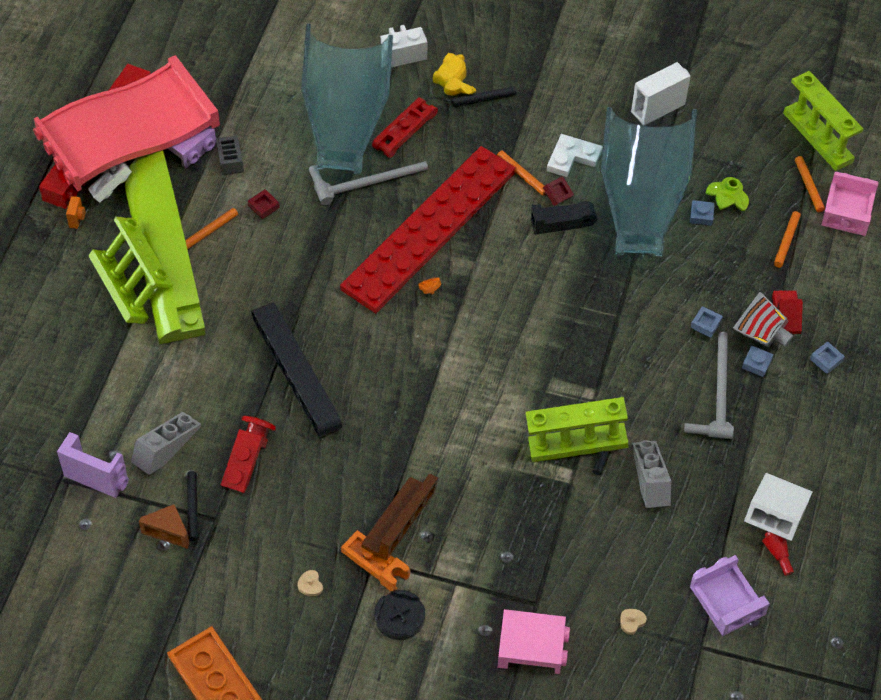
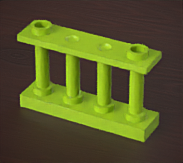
M810 71L793 78L791 82L800 91L798 102L785 107L783 114L835 171L852 164L855 157L846 146L849 138L863 132L862 126ZM807 100L813 105V110L806 105ZM820 114L827 120L826 125L819 119ZM834 129L840 134L839 139L833 134Z
M116 217L114 221L120 233L107 251L93 249L89 254V258L127 323L145 324L149 316L144 310L143 305L157 287L172 288L173 284L168 277V273L164 270L144 237L138 223L132 218ZM126 240L130 248L118 264L115 260V254ZM136 257L140 265L129 280H127L124 271ZM146 274L149 282L137 297L134 287L142 276Z
M624 397L526 412L529 435L536 434V436L528 437L532 462L628 448L624 422L619 423L621 421H628ZM608 423H609V425H602V426H596V427H594L595 425H601V424H608ZM585 427V428H582V429L570 430V429Z

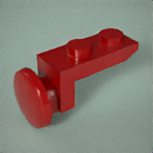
M243 416L241 419L249 424L246 431L241 429L238 431L221 482V486L245 493L260 449L266 448L268 431H276L274 424L253 416Z

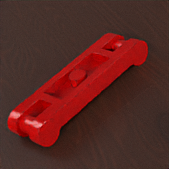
M420 97L417 98L373 140L372 147L378 151L382 150L385 156L392 158L399 147L429 119H433L436 116L438 108L433 105L429 106Z

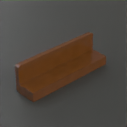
M429 473L423 483L409 477L362 542V548L387 561L434 495L438 477Z

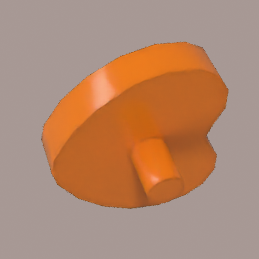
M431 278L420 282L418 286L420 290H423L424 294H434V291L441 286L440 278Z

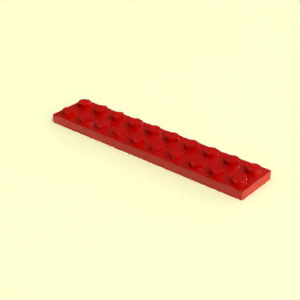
M480 146L340 284V290L376 314L515 174L516 167Z

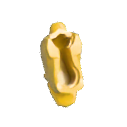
M448 53L443 59V64L433 74V83L444 87L445 94L450 96L460 93H476V88L463 83V80L466 78V64L462 54Z

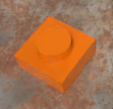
M71 196L66 212L69 228L78 229L80 220L85 218V207H82L80 197Z

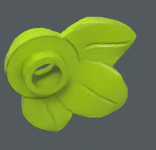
M727 177L722 182H713L706 189V194L716 196V202L720 210L733 204L741 211H745L748 207L749 198L743 191V185L734 177Z

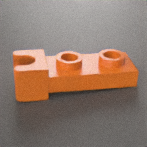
M357 530L341 546V552L378 579L380 584L389 591L397 590V580L394 577L400 576L405 580L409 579V566L392 555L386 561L362 548V542L366 536Z

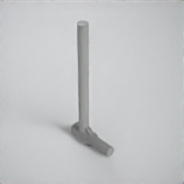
M424 161L331 186L322 180L316 165L309 167V172L314 181V188L322 205L330 204L334 194L428 170V165Z
M726 332L718 334L716 421L709 425L685 423L684 433L703 434L715 438H733L734 426L726 422L728 334Z

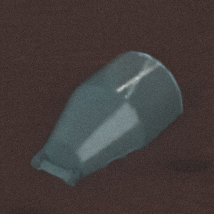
M307 23L305 28L301 93L317 149L316 169L332 168L361 174L364 151L389 97L393 35H388V38L382 44L372 48L344 49L318 41L311 35V24Z
M607 107L601 173L617 233L616 254L623 255L624 252L651 253L655 254V256L663 255L664 238L692 178L697 109H692L691 119L684 124L657 128L626 122L616 116L612 107Z

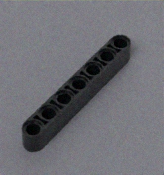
M272 302L252 310L251 315L257 329L318 437L341 429L342 423L336 409L275 303Z

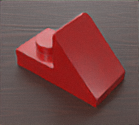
M773 291V305L788 319L784 329L791 334H801L803 301L798 299L797 291Z

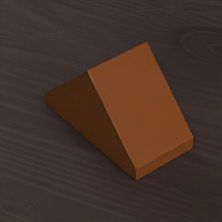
M174 504L140 518L139 525L142 534L188 549V534Z

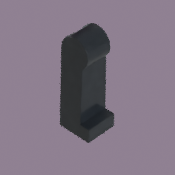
M583 201L575 205L541 208V204L532 205L530 219L534 234L537 235L588 227L596 223L597 215L593 203Z

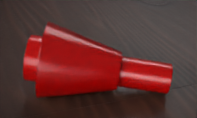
M769 531L765 533V538L762 542L774 558L779 561L784 575L787 576L794 573L788 559L786 538Z

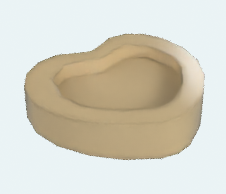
M309 570L301 575L298 581L299 592L312 597L318 596L323 592V585L318 581V572Z
M625 609L621 613L620 625L625 633L633 635L639 627L645 625L647 618L640 610Z

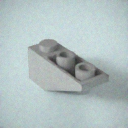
M181 412L136 439L131 463L147 474H152L163 467L200 429L201 423L186 413Z
M644 440L632 443L641 495L646 508L671 506V479L657 442Z

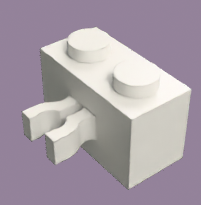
M401 25L400 32H394L392 27L389 28V34L380 36L381 55L386 68L427 60V40L421 27L406 30L405 26Z

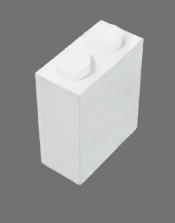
M676 62L636 82L631 112L643 125H646L685 105L690 81L689 72Z
M765 473L751 501L744 521L792 541L812 491Z

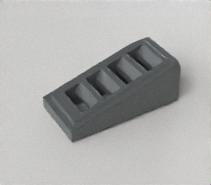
M238 136L216 138L222 175L244 172Z

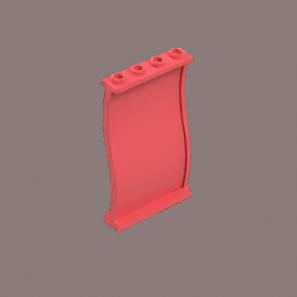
M174 55L168 58V63L138 81L69 103L41 120L38 117L34 118L36 128L33 131L38 141L42 140L44 142L43 146L47 154L53 155V160L58 170L62 169L64 171L67 183L69 185L73 184L76 190L80 191L82 190V184L105 170L125 161L172 147L195 136L209 126L212 129L220 126L217 108L177 56Z

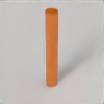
M503 150L498 152V157L516 167L515 173L542 196L546 195L543 190L544 185Z
M798 156L795 158V163L814 207L818 213L823 212L825 207L802 156Z
M235 208L230 209L186 239L187 250L238 216L237 210Z
M797 211L792 212L774 261L775 267L781 268L783 266L801 216Z

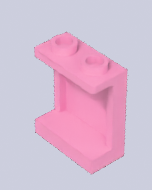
M835 172L821 225L866 236L879 182L847 173Z
M504 609L497 668L508 669L509 662L555 668L554 674H560L561 666H566L568 651L563 650V642L569 641L570 627L565 626L566 617Z

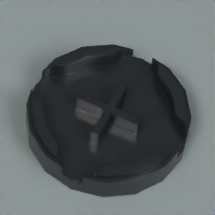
M394 590L379 599L375 606L374 620L377 628L384 636L394 640H405L421 631L425 623V607L416 594L407 590Z

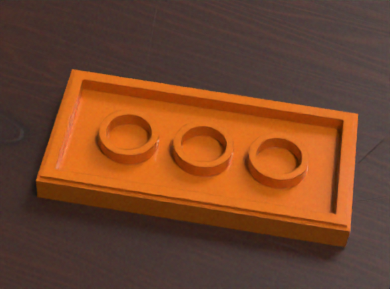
M212 626L167 652L168 658L196 700H262Z

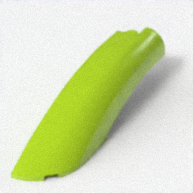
M163 150L137 157L131 163L129 168L132 172L125 181L131 218L138 223L144 237L162 267L168 273V277L173 284L172 288L157 287L149 297L159 344L206 335L193 271ZM144 274V276H145V281H146V285H147L148 282H149V279H148V277L146 276V274Z

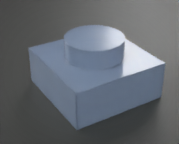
M692 200L690 223L712 226L715 203Z
M702 306L691 322L690 328L711 338L722 322L723 316Z
M827 341L811 354L810 360L828 374L844 361L845 356Z
M751 346L743 362L742 369L764 377L774 354Z

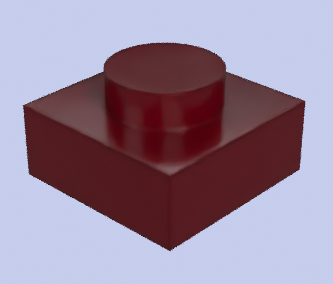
M563 176L543 187L554 207L574 196Z
M266 189L248 200V206L261 219H264L280 208L279 202Z

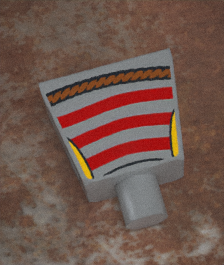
M761 292L758 293L733 327L738 333L767 347H770L774 340L786 347L794 336L784 329L788 319Z

